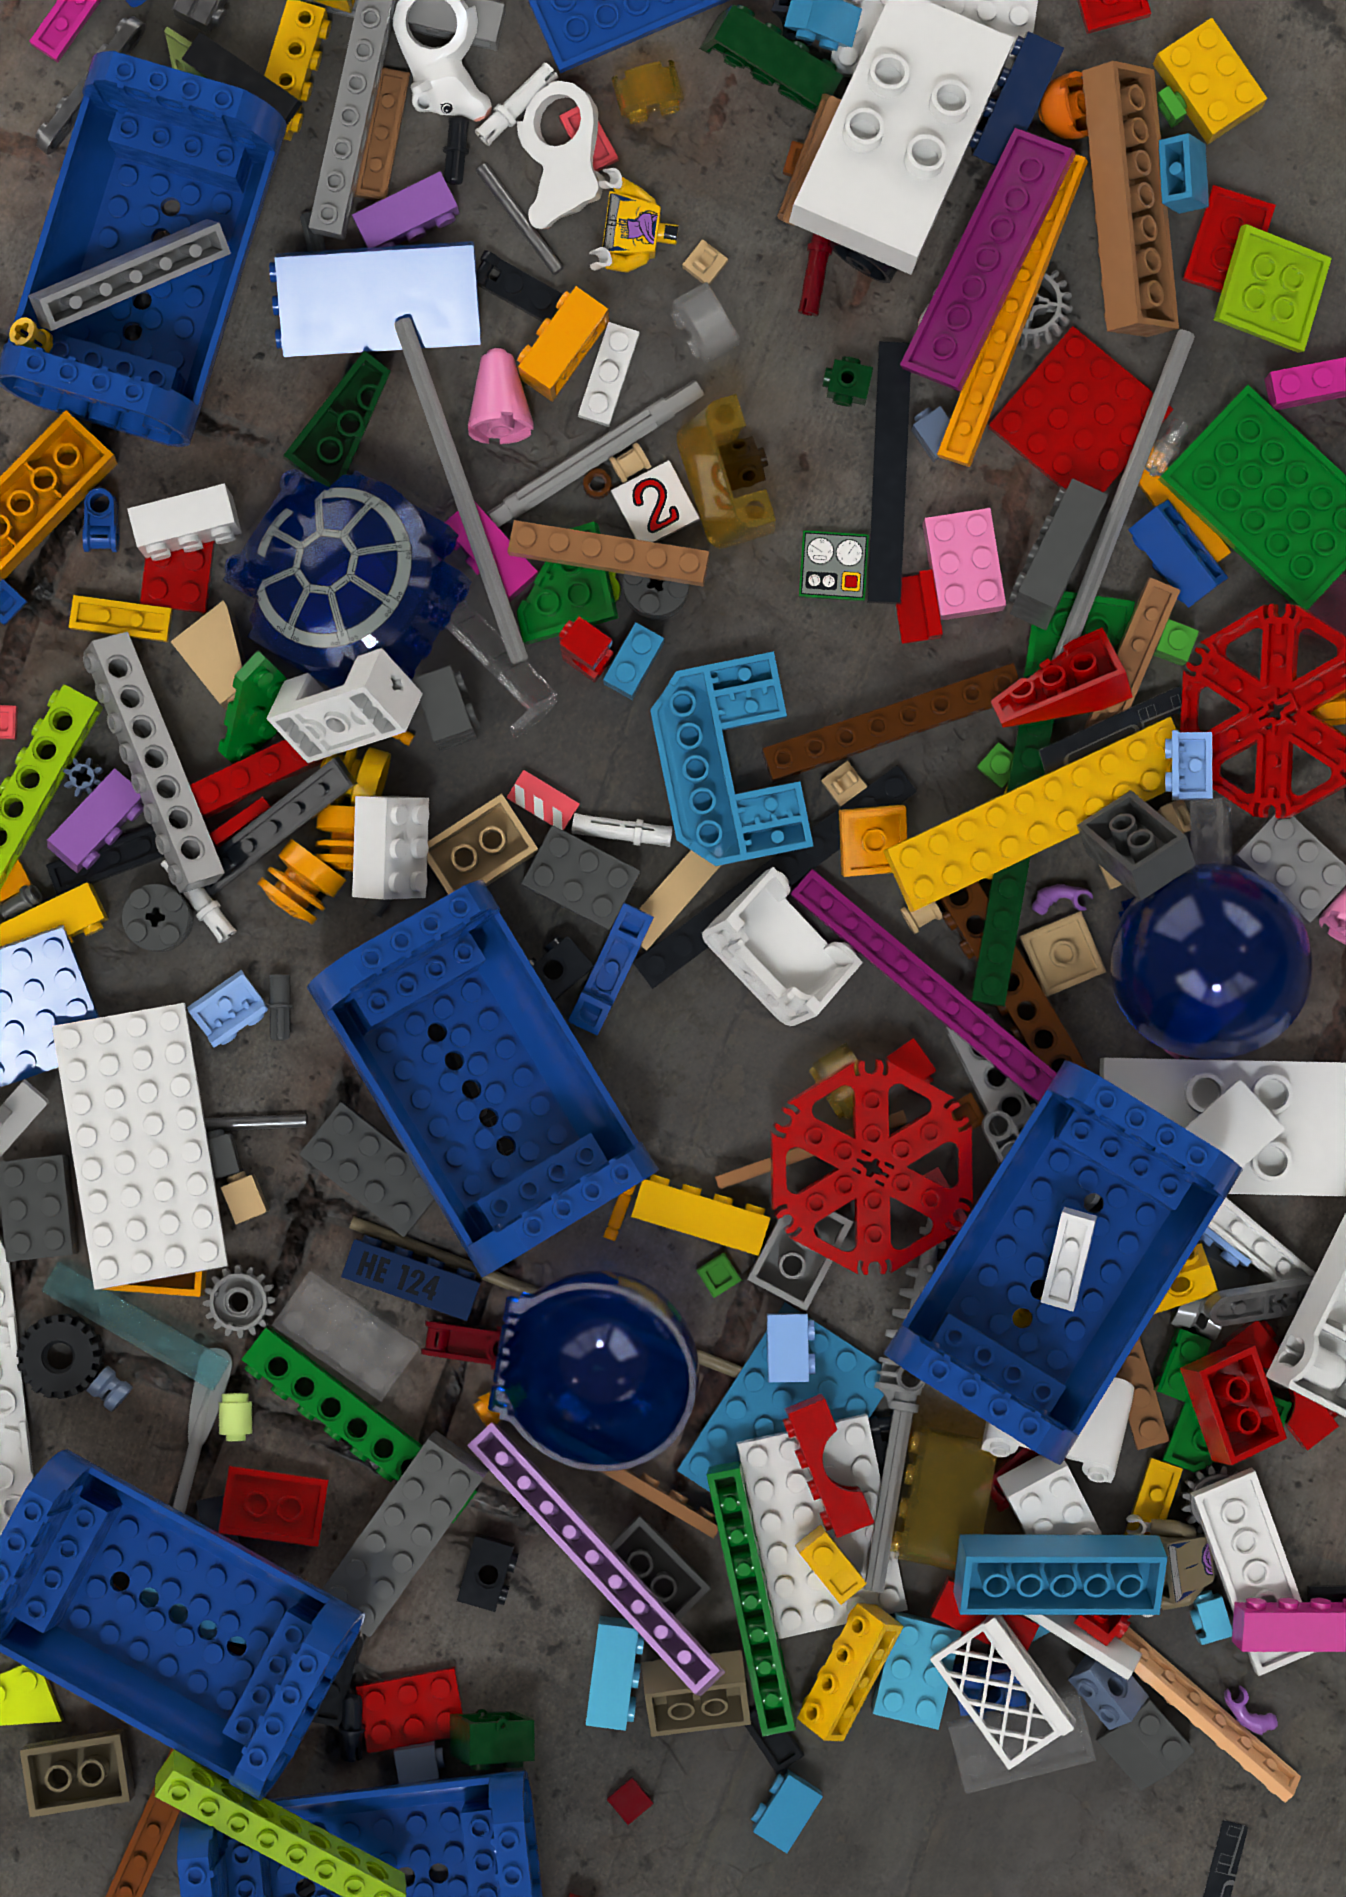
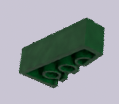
M733 4L719 14L699 49L708 54L714 49L723 54L725 58L723 62L733 68L737 66L743 69H750V74L753 76L752 79L763 85L773 86L775 83L780 86L777 90L779 94L815 114L824 93L833 95L844 76L837 72L838 68L834 63L824 58L817 59L809 53L810 49L806 45L796 40L793 42L782 36L783 32L781 29L771 23L766 22L763 24L755 19V13L743 5L735 6Z
M364 351L283 455V459L323 490L328 491L330 488L341 487L391 371Z

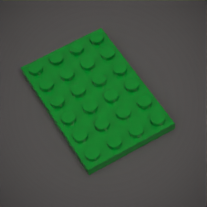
M1247 385L1158 480L1292 605H1300L1308 610L1346 569V475L1255 390Z

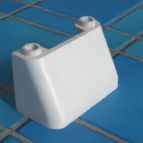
M772 867L757 878L702 932V937L708 947L780 1022L785 1025L795 1026L816 1017L863 962L856 955L854 948L848 943L832 942L828 944L786 900V896L790 893L789 880L783 873Z
M1116 1377L1066 1456L1067 1459L1083 1462V1473L1094 1482L1111 1483L1115 1476L1132 1405L1134 1386L1130 1382ZM986 1421L981 1450L988 1451L997 1457H1007L1015 1453L1019 1446L1030 1449Z

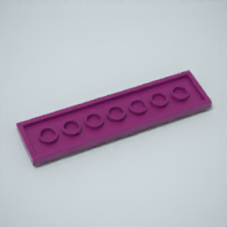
M1014 128L900 363L904 370L961 392L1076 155L1072 148Z

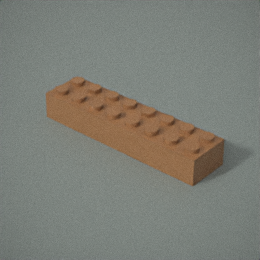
M1110 61L1082 71L1086 125L1090 148L1089 158L1091 160L1093 179L1092 190L1094 192L1096 211L1095 222L1099 243L1098 254L1102 274L1101 286L1105 306L1104 318L1107 332L1150 337L1179 329L1168 208L1162 204L1159 140H1161L1155 73L1154 69Z

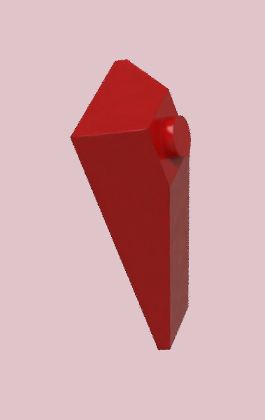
M1103 627L1071 640L1063 646L1064 652L1052 661L1047 658L1039 664L1040 670L1029 678H1020L992 699V707L1002 727L1101 711L1133 698L1126 671Z

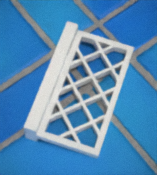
M988 1615L983 1622L930 1657L933 1665L1008 1770L1059 1736H1065L1075 1728L1076 1719L1001 1615ZM984 1632L991 1642L990 1654L970 1651L972 1638ZM967 1643L966 1650L959 1649V1647ZM994 1649L997 1650L1000 1656L994 1655ZM950 1653L965 1656L962 1673L949 1671L941 1660ZM969 1657L988 1660L986 1678L966 1674ZM992 1661L1007 1664L1011 1670L1009 1682L990 1679ZM1014 1676L1017 1678L1020 1684L1013 1683ZM954 1678L961 1679L960 1686ZM965 1680L985 1684L982 1701L966 1696L963 1691ZM988 1685L1008 1688L1006 1705L986 1702ZM1012 1689L1027 1692L1031 1698L1029 1710L1009 1706ZM1034 1704L1037 1706L1040 1712L1033 1711ZM974 1706H979V1707H981V1709H980V1714L978 1713V1711L976 1710V1708H975ZM985 1708L1004 1711L1002 1728L986 1724L983 1720ZM1008 1712L1028 1716L1025 1733L1006 1729ZM1032 1717L1047 1720L1053 1730L1045 1736L1029 1734ZM993 1733L1000 1734V1741H998ZM1004 1735L1024 1739L1023 1750L1012 1758L1003 1748ZM1028 1740L1036 1741L1027 1747Z

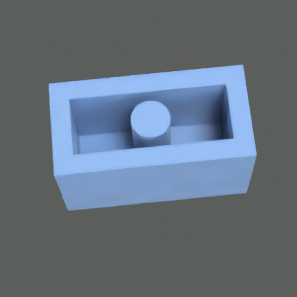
M767 1313L768 1382H809V1374H815V1354L808 1353V1340L815 1339L814 1320H808L807 1313Z

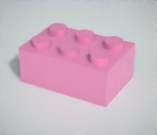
M985 508L925 518L922 524L929 568L933 570L940 619L948 620L1003 611L1006 607L991 509Z

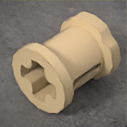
M637 442L632 444L633 448L617 458L613 456L609 458L610 464L623 484L627 482L628 477L643 468L647 470L651 468L650 462Z
M936 902L913 912H910L909 908L905 907L900 909L904 920L914 935L925 924L934 919L940 920L943 918Z

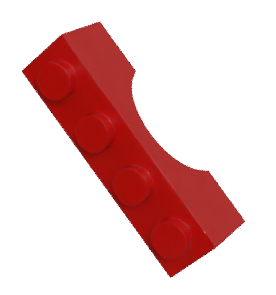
M579 616L575 622L569 620L558 635L560 637L559 644L563 661L596 683L614 658V652L609 649L613 641Z
M284 739L190 784L202 816L208 819L237 805L244 798L271 784L297 776L322 764L323 759L307 763Z
M1265 1320L1261 1323L1259 1321L1247 1322L1221 1342L1225 1347L1234 1342L1255 1345L1262 1367L1268 1369L1279 1349L1273 1340L1277 1335ZM1288 1389L1289 1402L1293 1404L1284 1425L1300 1446L1308 1451L1339 1427L1334 1420L1338 1414Z
M818 1394L784 1408L788 1418L782 1420L789 1439L796 1437L800 1449L794 1452L801 1469L808 1468L812 1480L807 1481V1485L814 1501L817 1499L821 1500L824 1511L820 1512L819 1515L826 1532L833 1530L835 1536L839 1538L875 1523L861 1489L858 1486L839 1484L828 1477L825 1472L823 1451L829 1438L838 1430L825 1397L822 1394Z

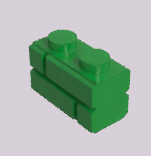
M1175 1327L1159 1370L1161 1375L1156 1377L1153 1390L1188 1403L1190 1396L1180 1368L1206 1356L1211 1340Z

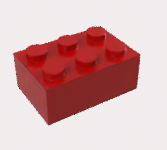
M1234 1342L1180 1368L1212 1461L1234 1465L1287 1439L1255 1345Z

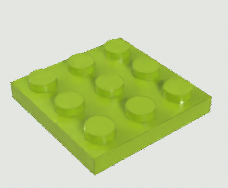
M1247 224L1241 226L1213 320L1297 353L1304 352L1332 258Z

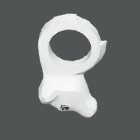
M399 0L393 16V28L413 76L411 90L412 104L419 112L463 116L475 122L487 119L491 115V101L487 95L478 90L462 64V59L470 49L477 34L478 17L476 7L468 8L464 0H445L456 13V33L452 40L444 46L430 47L416 40L409 30L408 15L410 8L416 0Z
M564 81L549 82L548 86L536 92L526 107L523 121H517L518 137L522 147L544 169L536 200L528 212L531 226L538 229H549L560 218L580 212L588 203L599 200L603 191L599 186V181H605V177L595 171L593 167V155L598 132V109L588 93L573 83ZM565 97L571 98L580 109L581 121L579 130L573 139L566 144L550 146L545 142L541 134L540 123L542 114L548 105L555 100Z

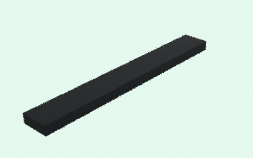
M879 341L867 603L899 605L901 603L911 372L904 370L900 366L910 343Z

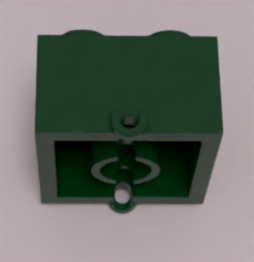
M478 1709L476 1713L450 1714V1755L461 1760V1764L471 1765L473 1770L491 1769V1764L503 1763V1767L506 1768L523 1767V1762L535 1761L534 1719L516 1711L487 1712L485 1709Z

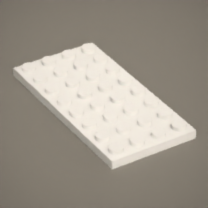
M185 1003L52 1026L94 1290L228 1267Z

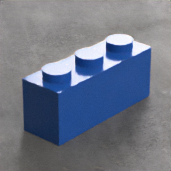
M1169 500L1156 506L1128 529L1133 535L1132 539L1135 545L1140 550L1145 551L1153 561L1152 565L1155 571L1160 576L1165 577L1172 587L1180 590L1177 599L1185 603L1188 608L1228 579V576Z

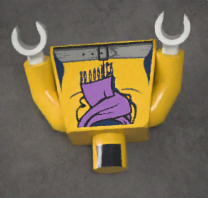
M603 169V172L609 174L610 183L599 181V186L602 189L613 188L615 192H609L603 245L589 252L591 255L598 256L600 262L590 264V268L595 271L605 267L608 270L628 273L647 264L649 259L655 258L657 242L676 245L679 225L660 223L661 207L657 205L656 200L637 184L622 177L618 169Z

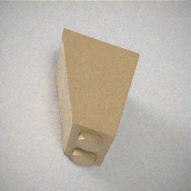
M221 601L174 638L171 643L219 704L227 711L228 702L234 701L236 689L232 686L234 676L244 666L246 659L235 614L224 601Z

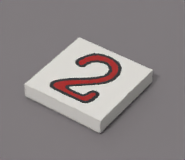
M669 460L611 490L636 540L656 543L700 519Z

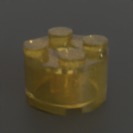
M668 60V67H662L661 61L624 71L626 78L618 80L617 75L611 78L621 117L624 119L628 118L630 125L647 121L649 113L660 111L661 116L680 111V103L685 101L674 60Z
M845 1042L813 1062L814 1067L809 1072L817 1083L851 1061H854V1072L856 1075L859 1074L857 1071L858 1060ZM844 1085L831 1092V1095L826 1099L839 1120L844 1116L847 1120L853 1117V1089L850 1086Z

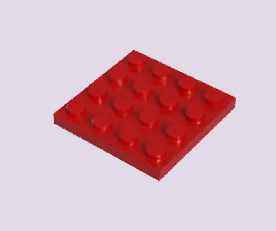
M1072 326L993 419L988 428L1059 488L1067 489L1071 480L1075 479L1104 493L1126 467L1154 393ZM1168 406L1162 423L1174 410L1170 406Z

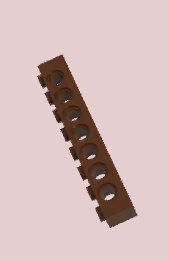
M1012 663L762 748L761 753L771 782L774 783L992 709L991 700L1019 680L1015 665Z
M978 881L962 888L967 894V901L962 906L954 905L950 901L949 895L937 900L941 902L946 911L942 915L948 928L951 931L957 929L962 938V941L958 944L968 960L974 958L976 963L978 961L982 933L978 935L971 934L966 928V922L972 916L979 917L983 923L985 920L988 898ZM1015 945L1010 974L1016 977L1018 984L1013 992H1007L1004 1007L995 1006L1002 1017L1005 1015L1009 1017L1013 1024L1009 1028L1012 1036L1021 1044L1024 1043L1028 1050L1050 1068L1054 1060L1062 1059L1089 1070ZM1021 1002H1029L1034 1007V1016L1028 1021L1022 1020L1017 1014V1007ZM1039 1030H1044L1051 1036V1044L1046 1049H1040L1034 1043V1036Z

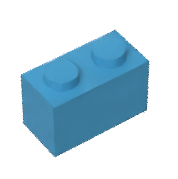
M791 0L784 27L796 31L795 37L811 42H814L815 39L818 40V46L827 50L837 51L839 46L852 48L862 8L843 0Z
M1189 133L1159 140L1162 204L1179 214L1209 207L1206 144Z
M635 622L603 679L604 685L633 700L662 649L664 638Z
M789 1769L784 1776L777 1775L769 1788V1792L772 1793L766 1805L761 1802L751 1817V1820L754 1822L752 1826L753 1832L786 1854L823 1797L820 1789Z

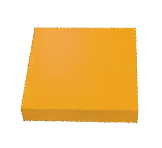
M893 805L839 810L841 875L843 877L893 873L883 850L907 840L906 806Z

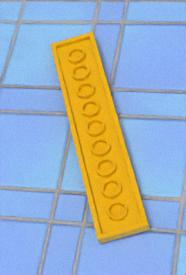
M1167 717L883 850L909 911L913 912L1078 834L1077 825L1130 790L1145 802L1164 793L1165 772H1172V759H1165V739H1172V730H1177L1172 718Z

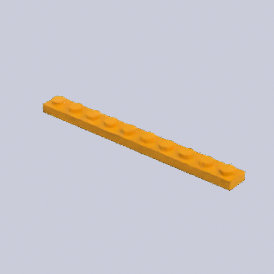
M1075 155L962 388L937 453L942 459L970 467L1087 166L1088 161L1086 157Z

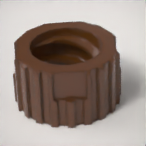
M595 468L584 476L583 488L586 495H589L590 498L600 500L610 494L612 479L605 470ZM594 477H601L605 481V487L602 490L594 491L590 487Z

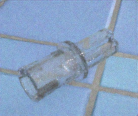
M1171 420L1163 437L1156 440L1154 444L1155 450L1145 465V470L1150 472V476H1161L1171 459L1178 456L1179 446L1189 432V427L1184 421L1176 430L1175 428L1180 420Z

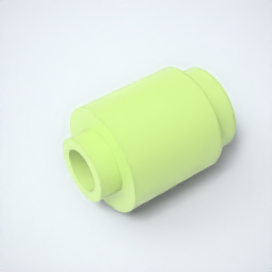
M249 1393L222 1394V1402H219V1435H226V1441H245L246 1434L253 1433L252 1401H249Z

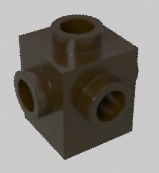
M752 436L745 439H736L729 444L715 448L721 475L728 492L743 487H751L756 483L766 481L763 467L768 466L767 457L763 447L757 448Z

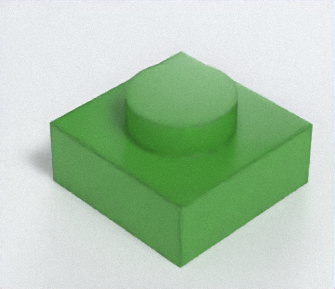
M1170 86L1157 93L1158 108L1170 127L1173 128L1184 120L1187 114L1185 110L1187 105L1181 94L1177 91L1174 93Z
M998 742L976 768L997 787L1002 789L1009 781L1013 754Z

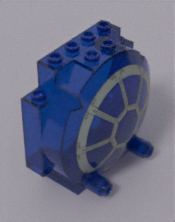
M297 469L286 471L280 479V493L240 554L230 556L225 563L226 575L223 581L246 600L254 604L249 617L253 628L247 637L304 674L309 673L318 683L329 690L345 684L357 656L383 648L412 681L415 669L421 660L430 654L434 640L440 631H443L449 625L454 609L458 603L465 600L469 593V586L472 581L463 572L443 561L446 556L453 552L459 535L448 524L410 503L400 492L391 486L369 478L356 470L353 475H342L330 487L310 478Z

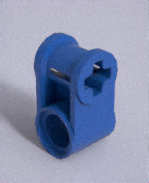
M103 488L92 489L85 497L82 534L84 552H90L91 549L119 551L118 501L113 494ZM102 496L108 497V509L102 513L96 512L94 510L96 499Z

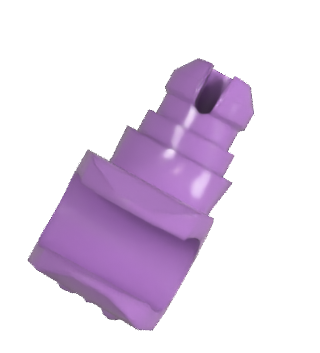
M1056 884L1037 891V899L1032 904V910L1040 915L1046 914L1048 908L1053 903H1056L1060 898H1067L1071 900L1075 909L1084 911L1087 909L1078 904V896L1085 894L1088 898L1093 899V895L1085 888Z
M1239 1686L1240 1695L1236 1700H1232L1231 1692L1228 1688L1224 1691L1225 1702L1240 1725L1259 1735H1263L1267 1730L1276 1729L1278 1726L1276 1715L1272 1713L1258 1715L1257 1713L1252 1714L1247 1711L1245 1704L1248 1702L1249 1696L1242 1686Z

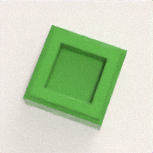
M724 1252L696 1269L713 1298L742 1281Z

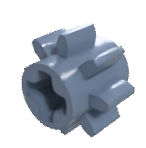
M74 758L73 763L75 766L71 770H63L70 779V781L64 784V787L72 788L75 786V797L80 798L82 792H87L90 795L93 789L101 783L98 780V775L104 770L101 767L92 769L93 759L88 758L85 764H80ZM87 770L91 780L90 782L84 781L82 786H80L81 782L76 777L78 773L84 774Z

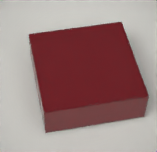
M633 1776L607 1797V1801L627 1825L654 1804V1801Z

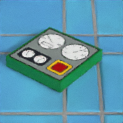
M803 530L799 597L864 602L869 535Z

